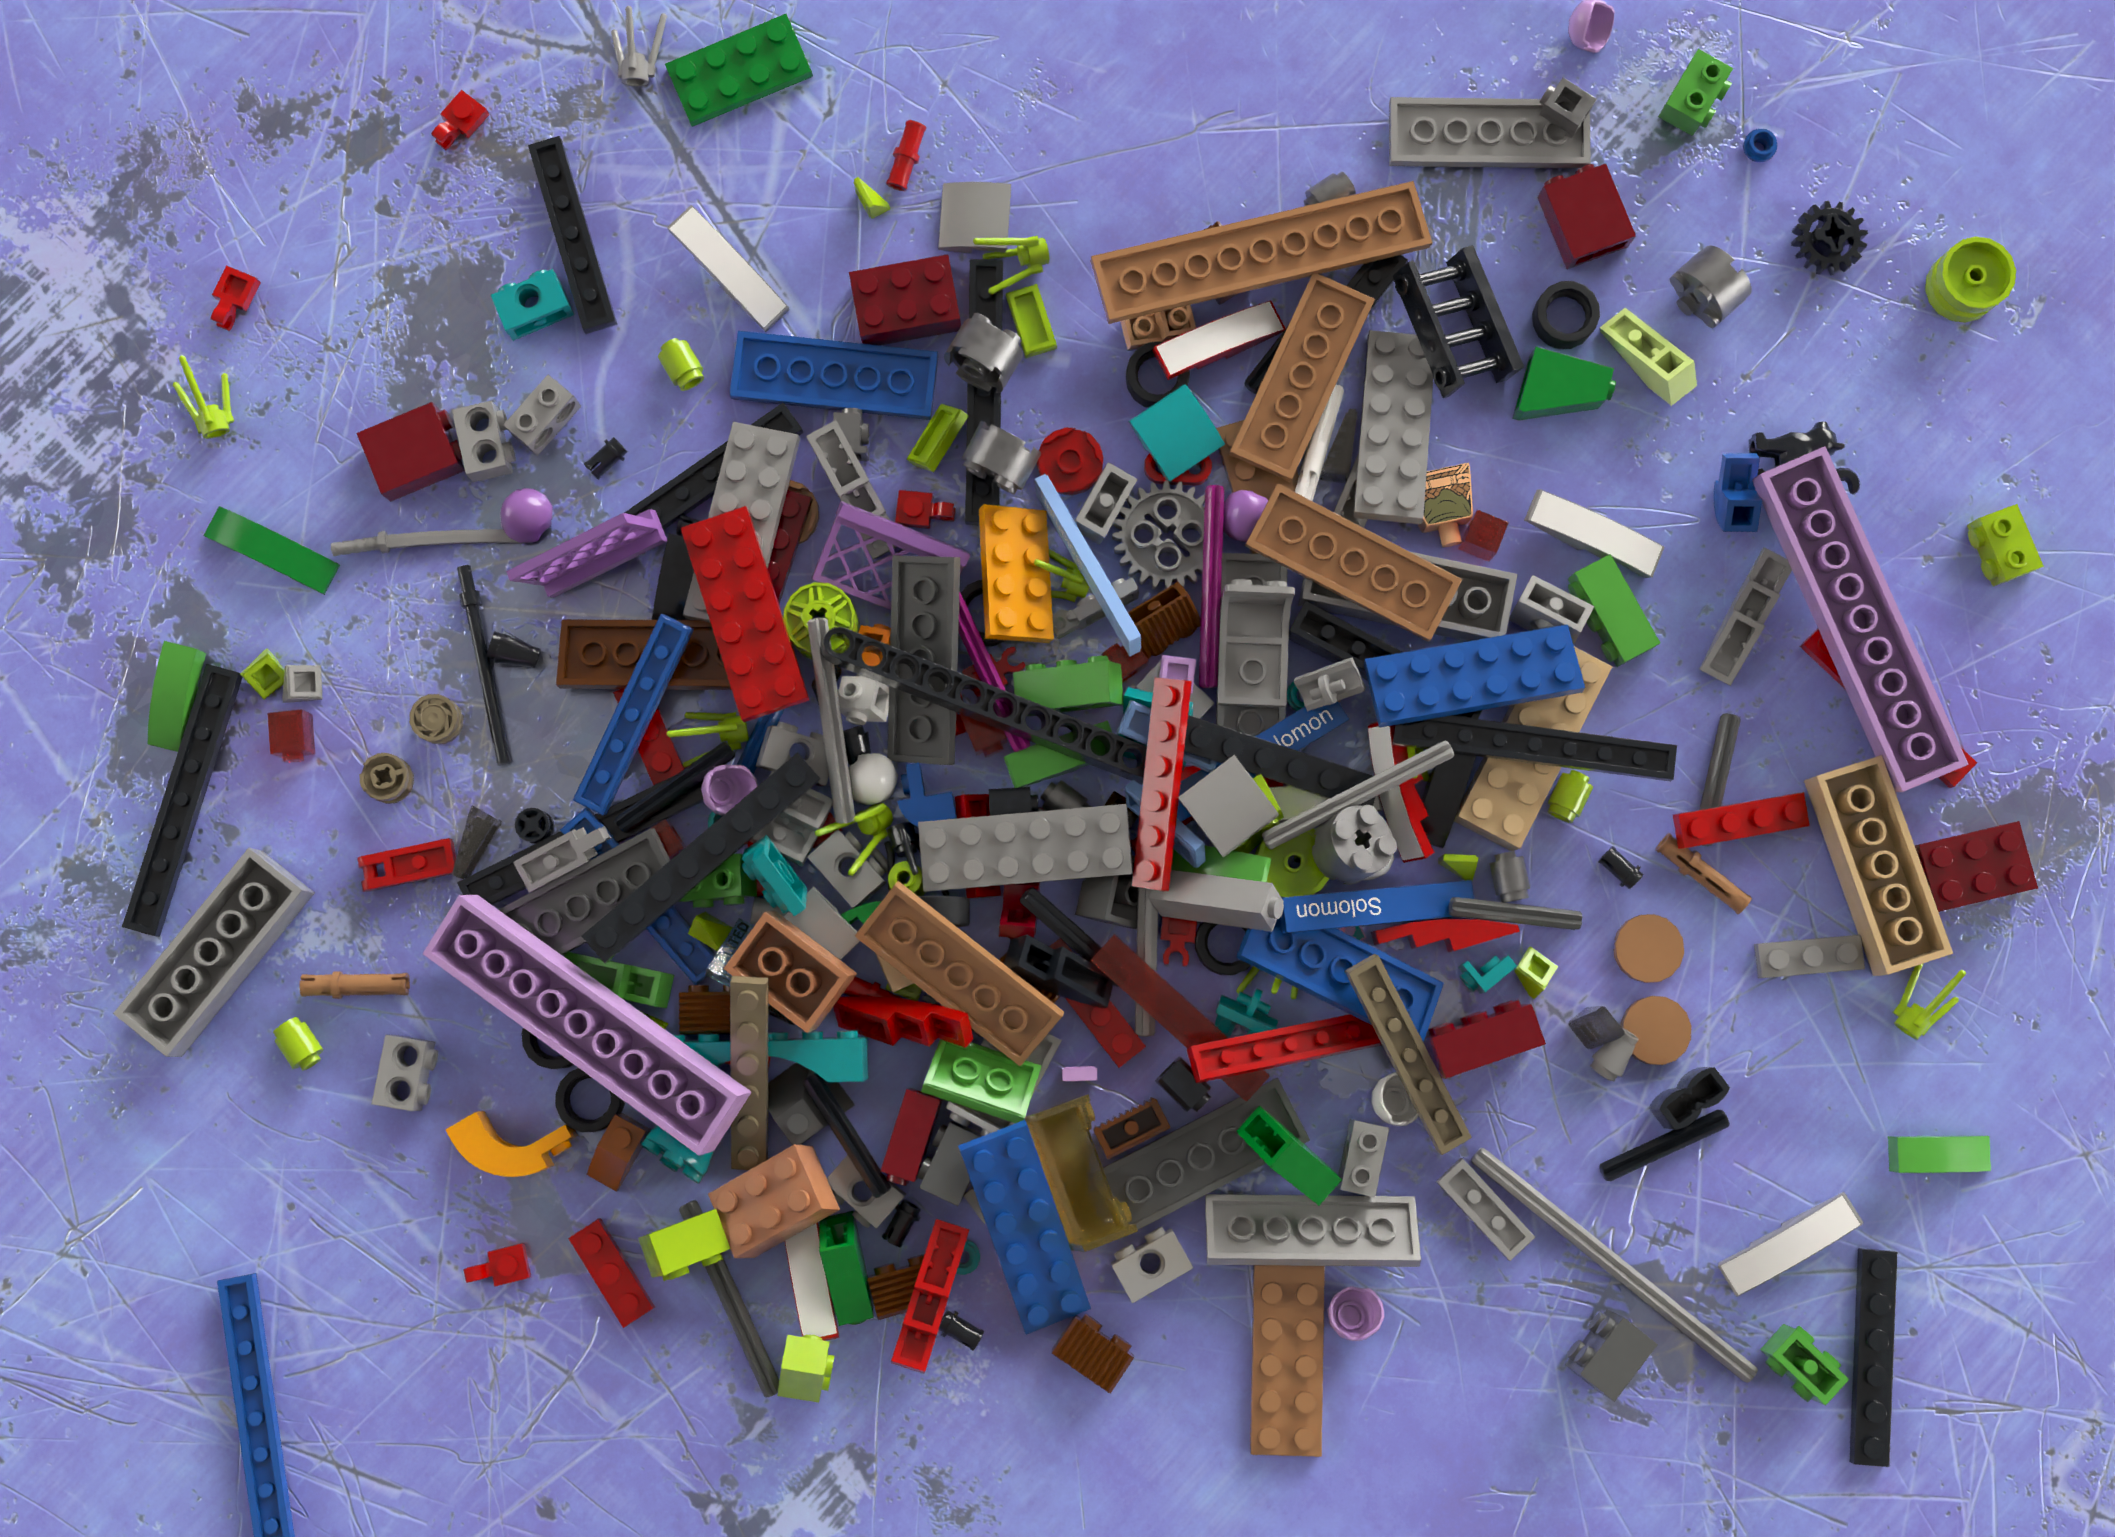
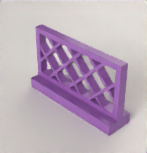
M840 501L836 511L837 515L817 562L812 580L820 583H830L842 589L843 592L891 610V602L884 589L891 587L892 581L882 585L875 567L891 561L893 555L902 556L912 552L918 556L961 557V575L963 567H966L971 554L966 550ZM844 525L854 529L859 543L841 550L836 540L840 526ZM860 532L872 537L863 540ZM878 539L886 542L891 555L872 562L866 545ZM834 544L837 552L829 555ZM892 545L902 548L903 550L895 553ZM862 547L869 564L850 572L843 555ZM840 556L847 574L836 579L821 575L826 562ZM872 569L878 587L866 592L859 590L853 577ZM850 579L852 586L846 585L841 582ZM881 591L884 599L877 597L873 594Z
M648 509L636 516L621 513L506 572L510 581L544 586L547 596L555 598L667 542V538L656 510Z

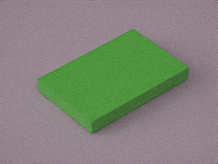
M940 1039L921 1092L1013 1123H1018L1025 1119L1042 1066L1026 1060L1019 1066L1002 1052L972 1042L965 1048Z

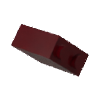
M1606 163L1597 167L1594 164L1583 166L1575 172V175L1564 178L1563 175L1555 176L1544 183L1545 186H1543L1537 197L1566 269L1629 247L1636 237Z
M430 402L357 432L380 493L390 502L465 471L461 461L462 455L459 441H453L449 430L453 428V424L445 409L440 410L433 402Z
M913 1088L906 1089L880 1171L888 1174L887 1181L907 1186L909 1181L915 1182L918 1179L917 1175L924 1162L943 1099Z

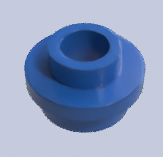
M1767 129L1751 131L1743 142L1745 155L1754 162L1768 161L1777 150L1775 135ZM1754 143H1761L1764 151L1758 150Z

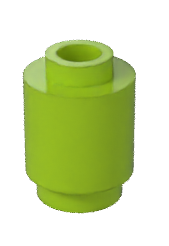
M674 338L661 346L660 349L662 351L659 353L658 359L675 386H679L681 391L692 389L704 380L702 374L703 367L686 340L679 341L678 338Z
M1571 770L1569 774L1561 773L1549 798L1548 804L1550 807L1547 812L1559 820L1573 823L1575 817H1580L1593 790V786L1588 783L1590 778L1575 770Z
M908 861L895 864L888 875L890 888L892 889L896 882L899 881L917 896H923L926 892L923 890L922 868L917 865L918 874L913 875ZM910 875V880L905 884L906 878Z
M298 1017L289 1019L273 1031L276 1036L275 1043L292 1069L301 1067L305 1071L321 1060L319 1054L324 1049L306 1022L301 1023Z

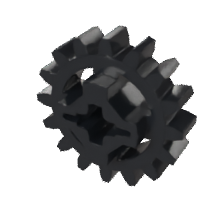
M1825 201L1820 208L1816 204L1812 205L1807 211L1808 213L1804 212L1799 217L1798 222L1800 224H1797L1792 229V233L1798 237L1791 242V246L1800 247V251L1795 257L1797 259L1805 257L1807 261L1804 267L1807 269L1814 264L1816 266V274L1819 275L1825 268L1828 269L1830 276L1834 275L1839 268L1843 272L1847 271L1852 266L1851 263L1855 264L1862 257L1860 253L1867 247V243L1861 240L1868 234V230L1859 229V225L1864 219H1854L1852 217L1855 212L1853 207L1847 212L1843 211V202H1839L1834 208H1831L1829 201ZM1818 221L1816 229L1813 232H1809L1812 223ZM1845 245H1849L1847 253L1841 256L1840 253Z

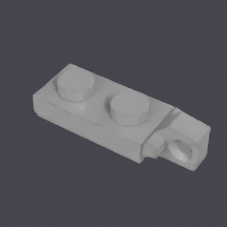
M1133 577L1127 580L1121 578L1111 583L1124 606L1139 598L1138 586ZM1094 595L1081 599L1073 610L1066 611L1060 609L1053 615V631L1058 639L1078 628L1082 630L1106 616Z
M605 826L589 834L586 833L584 827L578 830L575 829L513 863L530 893L591 861V858L598 855L594 847L611 839Z

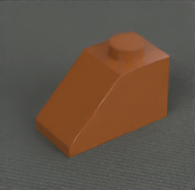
M624 1113L615 1114L596 1147L586 1175L617 1192L643 1148L641 1146L642 1141L652 1129Z

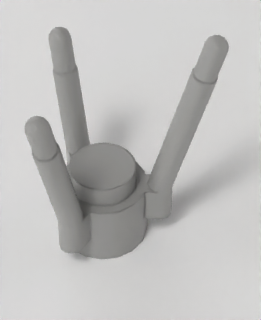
M627 6L625 11L628 53L625 54V59L618 32L615 29L611 31L618 62V77L622 78V83L625 85L644 86L648 84L649 77H655V63L667 15L662 13L647 62L645 55L635 53L632 7Z

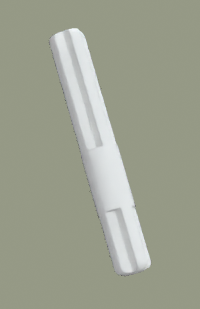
M1337 384L1307 446L1295 489L1296 493L1311 501L1314 499L1344 393L1343 387Z

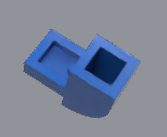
M1757 453L1722 454L1719 481L1715 480L1714 511L1716 520L1723 532H1758L1762 499L1755 491L1756 488L1752 482L1758 475L1760 457Z
M920 763L906 764L907 773L901 774V782L904 795L910 794L911 799L897 801L906 820L919 829L918 822L957 819L953 793L946 792L926 796Z

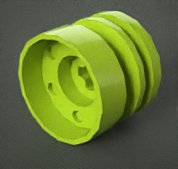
M813 582L800 587L790 596L784 608L783 619L790 640L804 657L811 660L813 659L807 623L815 615L822 617L825 614L829 630L835 627H843L858 633L860 628V621L851 599L842 589L830 583ZM831 639L833 652L844 653L847 651V645L842 639Z

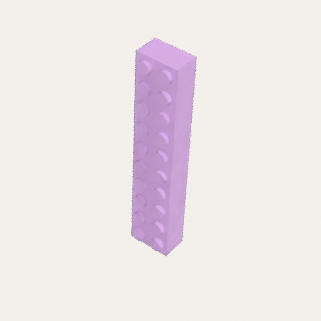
M1826 446L1755 477L1752 482L1762 499L1764 509L1876 757L1880 755L1883 757L1895 793L1907 791L1969 765Z
M459 895L423 952V955L699 1156L716 1149L752 1093L479 895Z

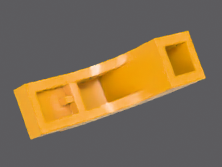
M485 1111L474 1112L445 1129L455 1148L469 1163L487 1173L503 1177L530 1175L555 1166L548 1153L551 1152L553 1156L559 1155L572 1147L570 1140L578 1136L576 1130L563 1125L530 1145H514L498 1135Z

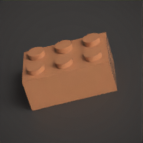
M775 910L763 913L723 968L732 976L768 978V1004L806 1033L812 1032L819 1027L857 975L853 969Z
M794 1144L708 1193L713 1208L717 1210L734 1258H755L840 1210L813 1146Z

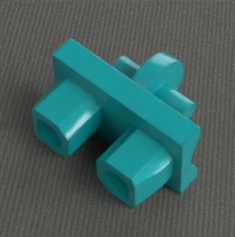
M1256 988L1252 997L1239 992L1236 1001L1221 995L1215 1012L1217 1017L1214 1030L1225 1036H1231L1238 1023L1249 1028L1246 1033L1248 1035L1277 1029L1278 1020L1268 1016L1271 1005L1260 1001L1263 991Z

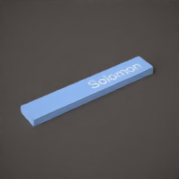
M1044 474L1035 478L1037 498L1044 510L1047 511L1048 517L1128 655L1132 656L1140 652L1141 634L1048 475Z

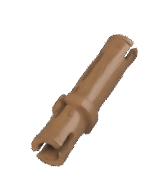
M1670 833L1657 845L1656 851L1679 867L1678 871L1681 874L1691 876L1710 893L1732 908L1735 913L1740 914L1752 900L1750 895L1744 893L1725 876L1701 859L1702 855L1696 850L1692 852L1688 848L1678 849L1677 840Z
M334 971L332 974L325 975L302 974L299 988L302 997L326 995L332 996L333 999H342L343 996L408 995L410 977L408 973L350 975L343 974L342 971Z

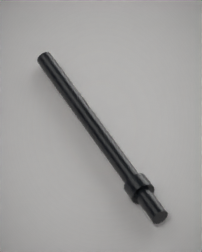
M463 565L457 567L462 591L459 594L461 608L466 610L497 766L511 763L490 658L487 657L488 649L479 606L482 605L480 592L475 590L471 566Z

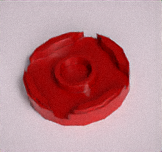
M1069 427L1059 429L1047 436L1040 446L1039 451L1041 455L1037 461L1039 475H1048L1059 494L1073 496L1084 493L1095 485L1102 473L1104 457L1100 444L1091 434Z

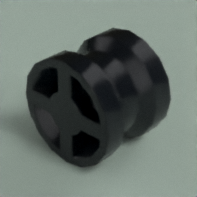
M538 808L524 809L515 819L516 833L527 842L536 844L552 836L554 833L555 825L552 817Z

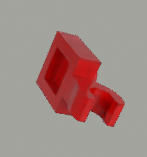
M460 90L440 113L445 122L437 125L431 135L436 138L435 142L439 146L447 150L460 133L469 139L490 114L484 106L463 90Z
M226 265L212 293V296L219 301L210 318L212 321L217 322L216 326L230 331L235 323L237 308L247 312L261 284L258 278Z
M899 490L895 522L906 527L930 529L931 519L954 522L956 508L954 503H933V493Z
M524 1243L488 1251L489 1262L463 1269L466 1283L492 1276L494 1287L531 1277Z

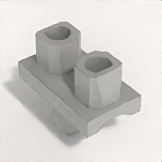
M1353 657L1301 675L1294 680L1296 687L1302 695L1307 712L1325 705L1334 704L1339 700L1362 693L1366 689Z

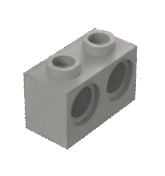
M548 374L503 425L518 441L538 456L581 408V405L574 395Z
M492 400L453 409L452 413L466 475L473 482L512 474L511 462H515L516 457L511 442H506L504 430L507 429L503 424L507 421L504 410H499ZM489 419V425L485 430L476 431V425L480 420ZM495 450V459L490 463H483L485 453Z
M385 1035L371 1104L408 1111H421L423 1105H426L430 1098L431 1085L427 1084L430 1070L433 1071L437 1063L438 1051L434 1049L435 1042L399 1035ZM410 1046L417 1052V1060L411 1066L404 1060V1053ZM402 1081L407 1082L410 1086V1095L406 1100H402L397 1094L398 1085Z

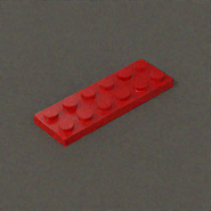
M744 506L682 527L681 531L741 720L747 722L809 701L810 699L748 508Z

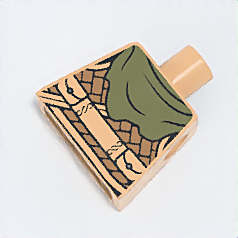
M1469 463L1427 471L1424 517L1422 524H1418L1422 533L1438 530L1442 547L1458 545L1462 543L1458 526L1467 524L1473 517Z

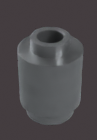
M1340 172L1337 175L1332 173L1306 190L1307 199L1304 200V205L1308 206L1355 195L1356 191L1353 183L1344 172Z
M1062 780L1057 785L1051 782L1040 797L1045 801L1042 806L1045 811L1092 807L1087 803L1088 799Z
M1515 851L1494 855L1496 862L1489 863L1496 896L1500 895L1501 902L1504 903L1529 898L1527 889H1530L1523 856L1516 857Z

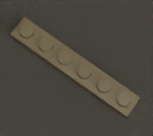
M1373 954L1345 970L1360 1003L1437 1152L1443 1155L1471 1139L1472 1137L1379 955Z
M732 976L730 981L731 1077L752 1093L731 1124V1169L750 1170L768 1160V978Z

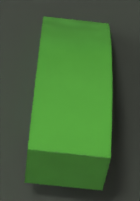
M167 641L163 642L151 696L148 745L178 752L199 688L197 684L207 653L195 648Z
M1108 720L1094 724V726L1112 733ZM1073 733L1061 735L1059 738L1065 743H1072ZM1092 740L1090 744L1092 752L1103 756L1105 754L1104 744L1099 740ZM1039 744L1004 757L1014 788L1025 787L1074 772L1081 767L1090 765Z
M1205 845L1206 861L1198 868L1193 867L1173 849L1171 870L1267 882L1271 858L1239 851H1232L1223 858L1215 847Z
M572 952L564 954L566 959L623 1000L667 1009L674 974L614 961H608L605 964L600 958Z
M1888 1136L1890 1172L1947 1173L1991 1171L1989 1136Z

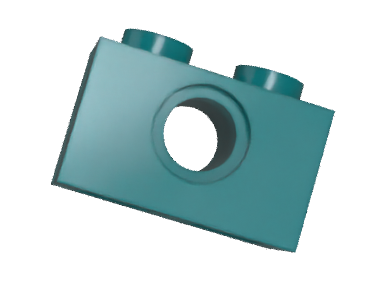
M553 269L549 271H536L529 276V279L518 284H505L498 289V292L490 295L504 329L513 341L575 315L560 279ZM539 297L535 306L530 308L524 307L527 299Z

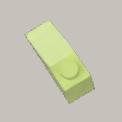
M1624 308L1600 327V332L1646 386L1669 405H1674L1697 386L1694 360L1628 309Z

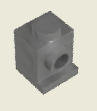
M1562 78L1556 88L1550 85L1542 96L1539 103L1544 106L1539 115L1566 131V135L1572 139L1597 99L1567 79Z
M844 408L842 413L834 412L833 421L836 420L857 459L859 461H869L867 446H863V444H869V424L863 423L862 410L858 408Z

